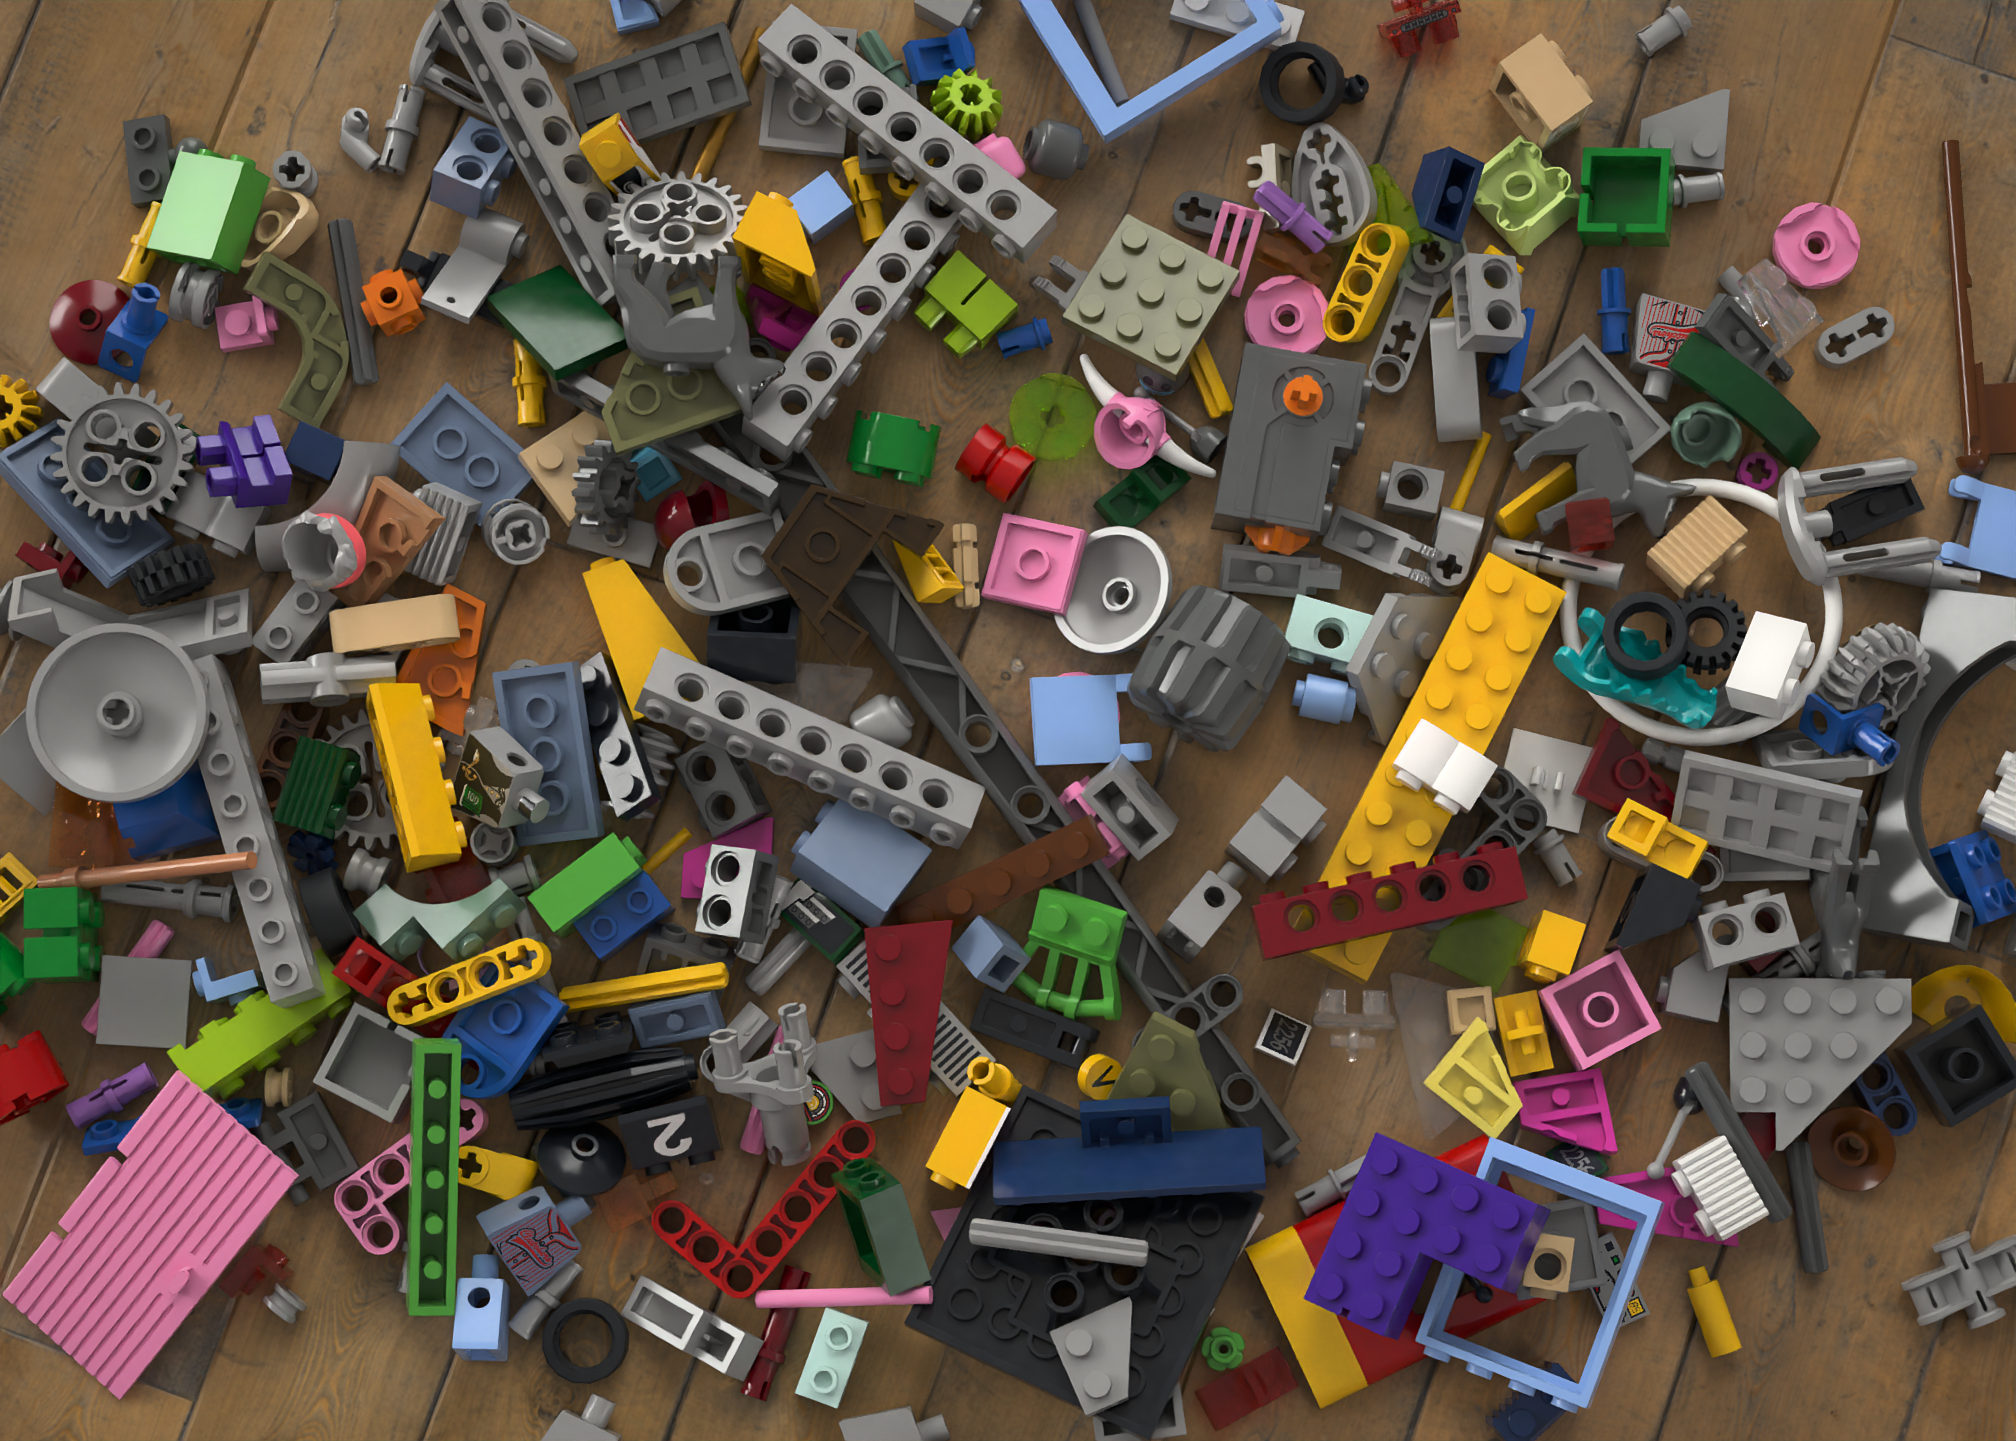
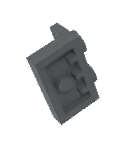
M656 923L646 937L635 976L717 962L725 963L730 974L737 955L734 954L735 948L729 947L728 943L722 939L715 937L703 938L688 933L684 927L675 923ZM725 988L714 990L719 1005L721 1004Z

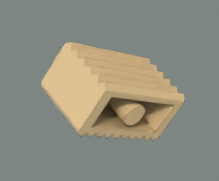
M1709 495L1648 551L1646 565L1683 600L1692 591H1696L1698 596L1703 593V589H1707L1713 583L1716 577L1712 573L1724 562L1728 566L1733 565L1746 552L1747 547L1744 544L1747 541L1748 530L1717 500Z

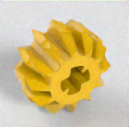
M1 375L0 410L5 412V405H10L13 408L11 415L5 413L6 419L2 420L0 418V447L4 450L12 445L13 438L18 442L26 437L24 433L27 430L33 433L40 429L32 422V419L44 416V410L34 406L40 400V395L35 390L28 391L29 384L25 380L20 378L13 383L8 375Z

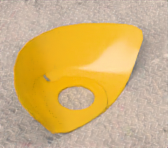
M1954 965L1937 970L1922 978L1911 987L1912 1012L1927 1023L1934 1025L1946 1017L1944 1008L1947 1000L1953 996H1963L1971 1004H1981L2004 1042L2016 1043V1003L2002 981L1989 971L1973 965Z

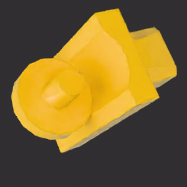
M1537 990L1493 998L1495 1017L1509 1077L1554 1068Z

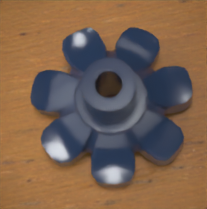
M297 830L289 837L287 850L290 856L298 858L293 863V866L304 873L308 870V875H311L328 867H332L335 871L338 868V863L333 860L335 857V852L332 848L335 845L334 838L329 839L313 833H309L306 836L301 830Z

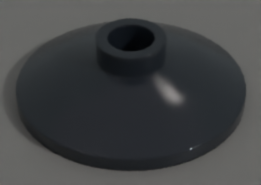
M592 1122L575 1127L549 1129L539 1143L537 1163L543 1177L557 1190L576 1197H593L611 1190L620 1181L626 1166V1153L620 1139L610 1129L597 1122ZM578 1148L587 1149L590 1152H582Z

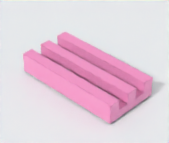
M1223 201L1207 255L1216 258L1228 214H1236L1237 216L1223 263L1231 266L1245 217L1253 219L1239 267L1240 277L1231 292V295L1240 297L1265 213Z

